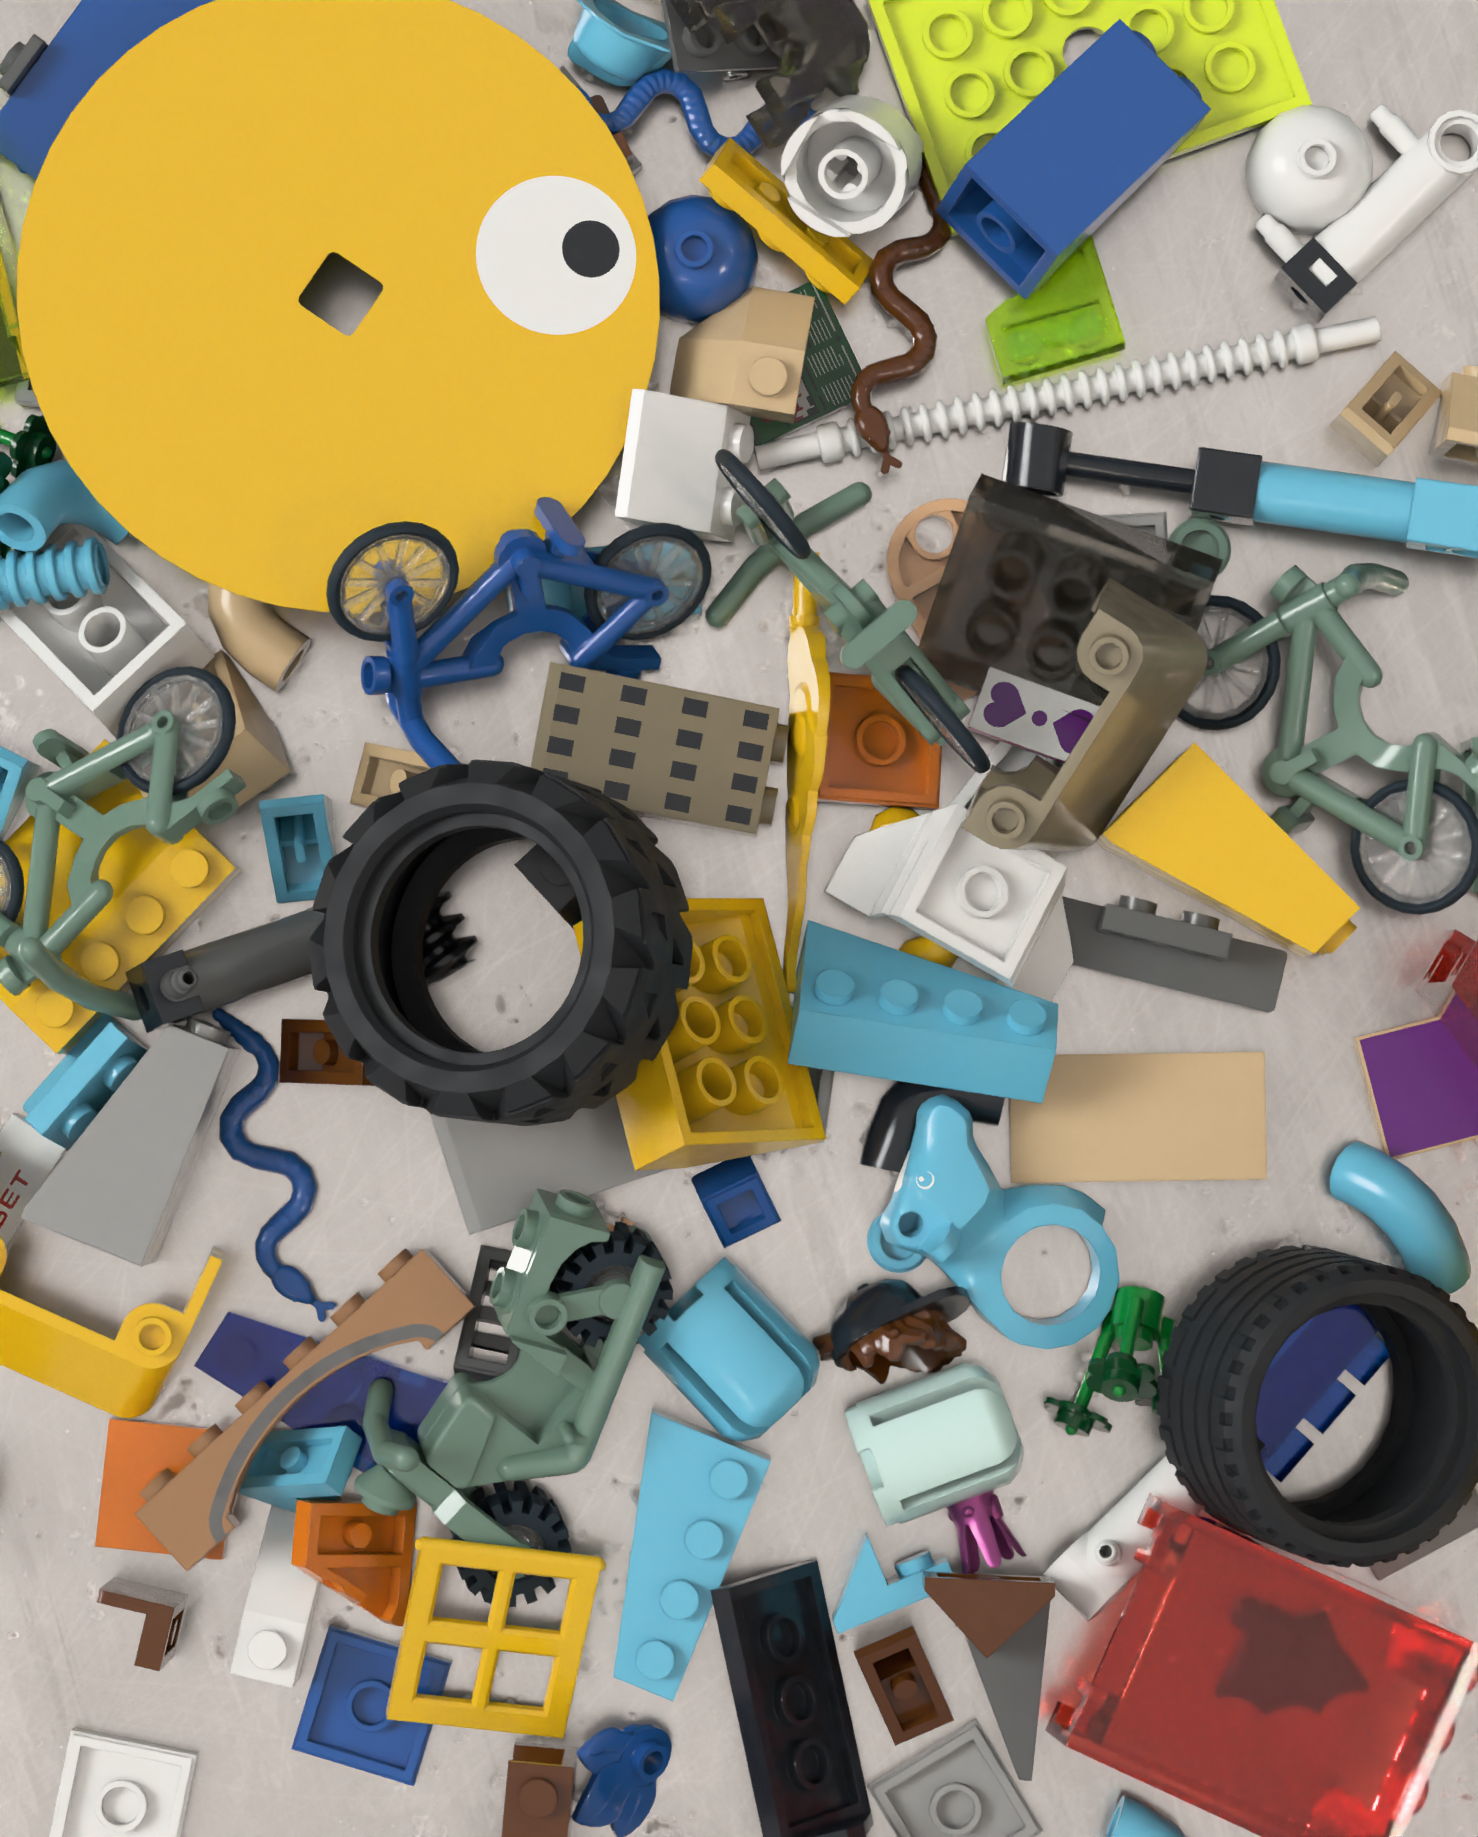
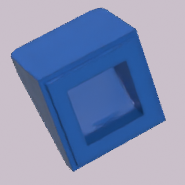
M751 1156L725 1160L692 1177L691 1181L724 1248L781 1221Z

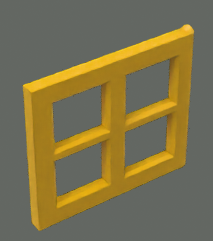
M426 1536L418 1538L414 1545L419 1551L386 1708L387 1719L564 1738L599 1573L606 1568L605 1560L600 1556ZM443 1565L498 1571L487 1622L433 1616ZM516 1573L570 1579L560 1630L505 1624ZM427 1643L481 1649L471 1699L417 1693ZM499 1651L553 1657L543 1707L489 1701Z

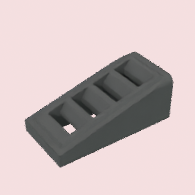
M485 1245L480 1247L469 1295L478 1306L464 1318L453 1365L454 1374L463 1372L470 1375L477 1382L487 1381L507 1372L518 1359L520 1348L512 1343L510 1338L478 1332L479 1322L502 1326L497 1319L495 1309L483 1306L485 1296L490 1297L492 1281H488L490 1270L498 1271L500 1267L506 1268L512 1251ZM474 1347L508 1354L506 1364L472 1358Z

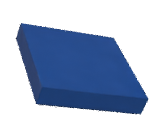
M330 1624L291 1749L414 1786L433 1724L387 1719L386 1708L399 1644ZM425 1652L417 1693L442 1696L452 1660Z

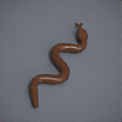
M923 158L919 179L920 187L927 201V207L933 214V226L926 234L898 239L878 250L869 268L871 293L887 313L911 332L913 338L912 347L905 354L867 365L856 375L851 387L852 406L856 413L854 417L856 431L872 448L881 454L883 458L882 474L889 472L890 465L898 469L901 468L902 462L892 457L888 451L891 431L882 411L874 405L872 406L871 393L879 385L902 381L920 375L934 359L937 346L935 325L932 324L929 315L899 291L893 282V274L897 267L905 263L927 259L942 251L951 236L948 223L935 211L940 201Z

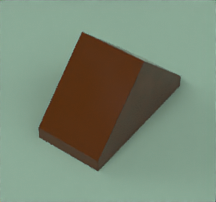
M923 1571L922 1585L925 1592L986 1659L1055 1597L1056 1583L1052 1577Z

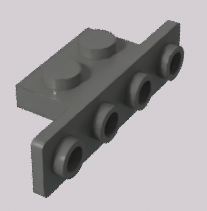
M1120 895L1118 906L1109 903L1100 906L1062 896L1074 961L1072 965L1267 1013L1274 1011L1287 961V953L1284 950L1232 938L1233 934L1218 930L1220 919L1183 910L1181 920L1178 921L1155 915L1157 903L1135 897Z

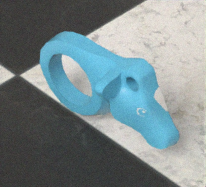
M944 1094L931 1097L920 1105L917 1110L916 1127L910 1150L898 1176L892 1199L880 1220V1226L887 1242L901 1249L925 1256L937 1265L955 1286L963 1287L967 1290L970 1305L981 1319L1000 1334L1020 1345L1047 1350L1074 1345L1099 1328L1111 1308L1120 1281L1116 1248L1103 1228L1106 1212L1103 1207L1085 1193L1064 1185H1027L1009 1189L1001 1188L989 1164L976 1146L973 1137V1120L969 1111L955 1098ZM1048 1225L1071 1228L1080 1234L1090 1251L1092 1272L1086 1292L1074 1307L1060 1316L1040 1320L1021 1316L1012 1309L1003 1294L1001 1272L1006 1254L1019 1237L1034 1228Z

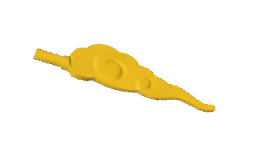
M795 575L793 577L792 615H789L790 639L787 654L790 690L788 719L790 727L787 742L788 800L785 813L788 915L783 975L788 993H795L797 953L806 901L807 863L810 853L811 835L817 814L818 790L824 773L830 712V673L826 660L825 636L823 631L819 629L820 616H817L818 602Z

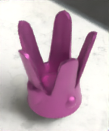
M993 1491L946 1507L949 1511V1519L954 1522L957 1528L962 1573H975L979 1570L980 1557L978 1546L986 1563L992 1568H997L1001 1565V1557L1011 1560L1014 1557L1013 1548L1020 1556H1027L1002 1519L1004 1513L998 1496L994 1495Z

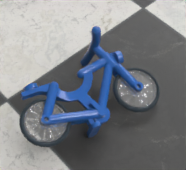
M541 497L537 500L534 514L546 531L544 540L536 532L529 529L506 531L500 537L495 547V562L418 639L416 632L428 626L443 612L452 599L458 584L459 565L456 552L450 541L435 528L417 522H394L373 528L357 537L343 550L334 563L327 580L326 597L329 611L334 620L350 635L363 640L385 641L387 658L385 656H366L362 662L361 684L364 692L367 695H385L388 708L412 749L430 768L445 764H462L434 735L424 719L421 697L424 688L496 676L502 672L505 665L503 657L500 655L503 647L523 634L538 631L554 633L562 638L559 644L560 651L570 666L589 670H604L605 673L641 680L643 670H659L662 658L653 645L615 644L620 639L634 641L650 639L665 634L682 624L693 614L705 596L710 584L712 571L710 555L703 541L692 531L679 525L657 523L643 525L627 531L614 539L601 553L584 549L585 538L563 505L556 499ZM542 579L584 587L587 613L580 617L567 608L546 604ZM509 585L513 611L494 620L473 635L462 656L434 660Z

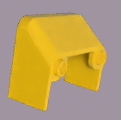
M0 1235L1 1276L7 1261V1249ZM212 1247L183 1312L157 1302L141 1304L127 1314L115 1340L0 1289V1365L114 1416L135 1418L145 1414L156 1403L183 1349L221 1266L224 1251Z

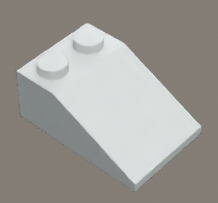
M68 523L59 526L48 537L44 546L40 548L41 552L45 551L48 544H58L62 549L67 541L75 540L80 545H83L86 538H97L105 549L109 564L110 580L106 592L97 595L90 589L86 596L81 598L74 597L72 593H69L67 599L63 601H57L53 596H49V600L44 604H37L33 599H30L26 607H17L14 602H11L8 610H0V618L86 708L117 737L118 724L126 705L145 682L159 673L175 667L192 666L203 669L215 656L189 625L95 531L83 525ZM178 680L156 690L136 713L130 733L140 728L190 680Z

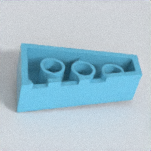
M810 920L807 921L796 972L797 982L793 1001L787 1064L1037 1103L1043 1102L1057 1049V1003Z

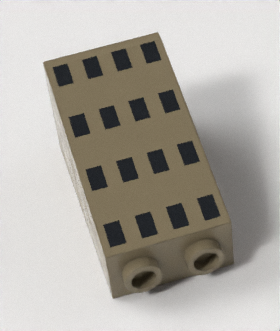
M550 662L531 768L602 791L601 794L628 807L636 816L756 838L759 824L772 825L778 788L766 786L770 761L783 763L790 726L778 724L780 708Z

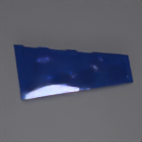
M228 1311L194 1366L243 1397L260 1381L264 1380L271 1388L290 1370L282 1361L309 1336L234 1311ZM364 1356L339 1369L302 1397L280 1421L294 1430L347 1426L362 1438L353 1467L363 1473L378 1464L373 1459L362 1427L368 1389L372 1381L377 1378H384L391 1382L394 1393L388 1422L390 1429L406 1433L418 1444H420L417 1438L418 1428L448 1383L404 1367L401 1368Z

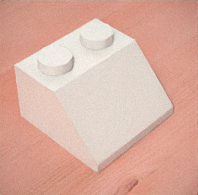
M632 389L615 517L638 526L657 523L675 524L692 531L703 540L734 542L735 528L741 523L735 515V511L745 502L718 468L715 462V455L719 450L725 449L735 455L743 464L750 460L754 448V433L750 426L751 416L727 405L644 389Z

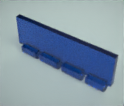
M1355 1304L1335 1307L1311 1318L1289 1336L1272 1359L1260 1387L1256 1411L1257 1437L1268 1447L1261 1454L1265 1469L1281 1483L1314 1445L1311 1440L1295 1428L1304 1418L1321 1434H1324L1356 1397L1351 1390L1337 1379L1342 1372L1346 1370L1365 1386L1389 1358L1386 1345L1375 1336L1378 1329L1370 1317Z

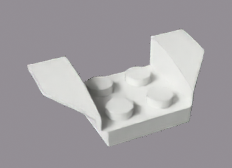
M959 804L886 825L853 837L824 890L826 894L872 920L884 916L894 919L998 979L997 984L1052 1001L1074 962L1062 892L1066 883L1067 866L1039 850L999 849L987 844L961 828L968 809Z

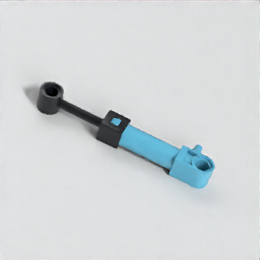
M1031 422L1010 423L1000 487L1010 491L1037 496L1062 497L1067 477L1185 493L1191 494L1189 509L1191 516L1194 518L1254 526V522L1401 542L1406 543V548L1478 559V486L1418 477H1416V482L1268 462L1263 461L1262 455L1199 447L1195 469L1071 452L1073 432L1070 430Z

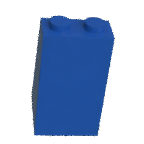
M1119 19L964 165L935 211L1026 300L1193 134L1211 108L1202 100L1199 90L1190 80L1176 75L1157 56L1153 44L1146 36L1138 31L1131 30Z

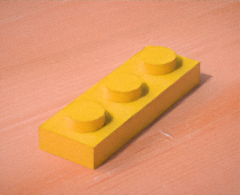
M729 137L715 152L699 181L708 188L710 195L720 206L727 210L735 211L757 230L761 240L768 247L777 252H783L800 266L816 288L825 293H831L845 305L861 288L869 273L873 259L847 237L828 236L805 224L793 211L787 199L789 195L785 184Z

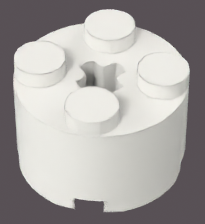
M845 95L820 108L798 127L788 140L781 160L782 177L784 176L785 186L789 195L787 199L795 214L805 224L825 235L849 237L850 235L871 232L883 226L914 193L922 170L923 142L909 121L893 106L868 96ZM848 156L858 163L857 171L859 173L856 176H852L846 171L849 165Z

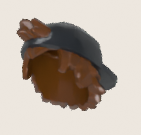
M884 1279L870 1285L865 1283L858 1287L856 1293L841 1303L831 1322L830 1333L816 1336L812 1342L816 1349L819 1350L821 1361L833 1360L837 1367L851 1372L859 1368L872 1376L880 1384L886 1382L890 1366L905 1368L916 1373L922 1371L929 1374L936 1373L944 1365H949L955 1357L962 1356V1352L967 1348L966 1339L951 1329L948 1323L968 1309L970 1298L967 1290L958 1286L939 1289L924 1296L913 1285L903 1280Z

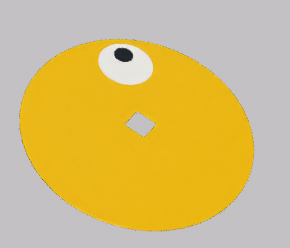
M214 0L161 26L128 50L94 83L69 115L51 145L34 184L24 219L17 263V314L22 352L34 395L47 426L70 467L97 502L123 528L163 559L194 577L231 593L280 607L330 612L326 591L327 580L334 563L348 545L357 537L373 528L387 523L409 521L423 523L437 529L450 541L457 555L459 575L458 584L454 591L456 593L469 588L495 562V547L500 537L506 531L529 529L536 532L544 540L546 531L534 514L539 498L549 497L556 499L563 505L571 518L584 506L607 476L625 445L632 389L647 390L655 361L660 321L659 273L654 238L642 195L628 162L607 125L581 91L549 59L515 33L486 16L450 0ZM332 252L339 254L379 281L383 286L382 292L355 332L350 336L344 335L301 306L298 302L300 295L326 257ZM390 536L366 547L352 560L344 573L340 588L341 603L345 612L363 613L379 611L377 583L372 573V566L382 557H391L398 564L402 578L406 579L413 588L414 597L412 604L416 605L432 601L437 598L444 583L446 570L444 558L435 545L419 536Z

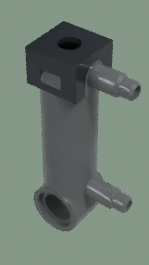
M313 907L302 912L185 951L182 949L140 963L125 972L146 1032L156 1031L167 1027L168 1024L173 1025L188 1020V1018H192L200 1013L312 976L309 939L310 935L323 921L324 913L313 911Z

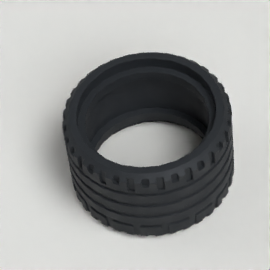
M1293 1245L1280 1246V1248L1275 1250L1266 1249L1257 1252L1256 1258L1253 1259L1244 1257L1235 1262V1266L1230 1270L1224 1269L1215 1276V1281L1209 1286H1203L1197 1293L1198 1298L1193 1304L1187 1305L1181 1314L1182 1320L1178 1327L1174 1326L1169 1337L1172 1340L1168 1351L1164 1350L1161 1363L1164 1365L1162 1375L1158 1376L1157 1389H1160L1159 1400L1156 1401L1157 1415H1160L1161 1425L1158 1428L1160 1438L1166 1444L1165 1454L1167 1460L1176 1467V1478L1181 1485L1186 1487L1189 1492L1188 1495L1196 1504L1204 1506L1207 1514L1238 1532L1313 1562L1349 1568L1352 1564L1359 1567H1368L1380 1561L1387 1563L1397 1560L1398 1554H1410L1418 1550L1421 1543L1425 1541L1430 1542L1439 1535L1441 1528L1445 1525H1450L1457 1517V1512L1463 1505L1466 1506L1473 1495L1471 1492L1475 1488L1476 1483H1478V1329L1473 1322H1469L1466 1317L1467 1313L1460 1304L1451 1302L1450 1295L1440 1287H1436L1431 1281L1422 1276L1335 1250L1304 1245L1302 1248ZM1355 1304L1370 1317L1382 1335L1392 1363L1394 1396L1390 1421L1377 1450L1364 1468L1347 1483L1317 1499L1290 1503L1281 1495L1267 1474L1258 1448L1256 1411L1260 1387L1272 1359L1289 1336L1311 1318L1335 1307Z

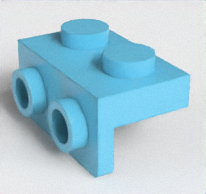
M108 1014L101 1015L25 1101L23 1110L28 1115L24 1120L40 1135L69 1150L148 1049L112 1016Z

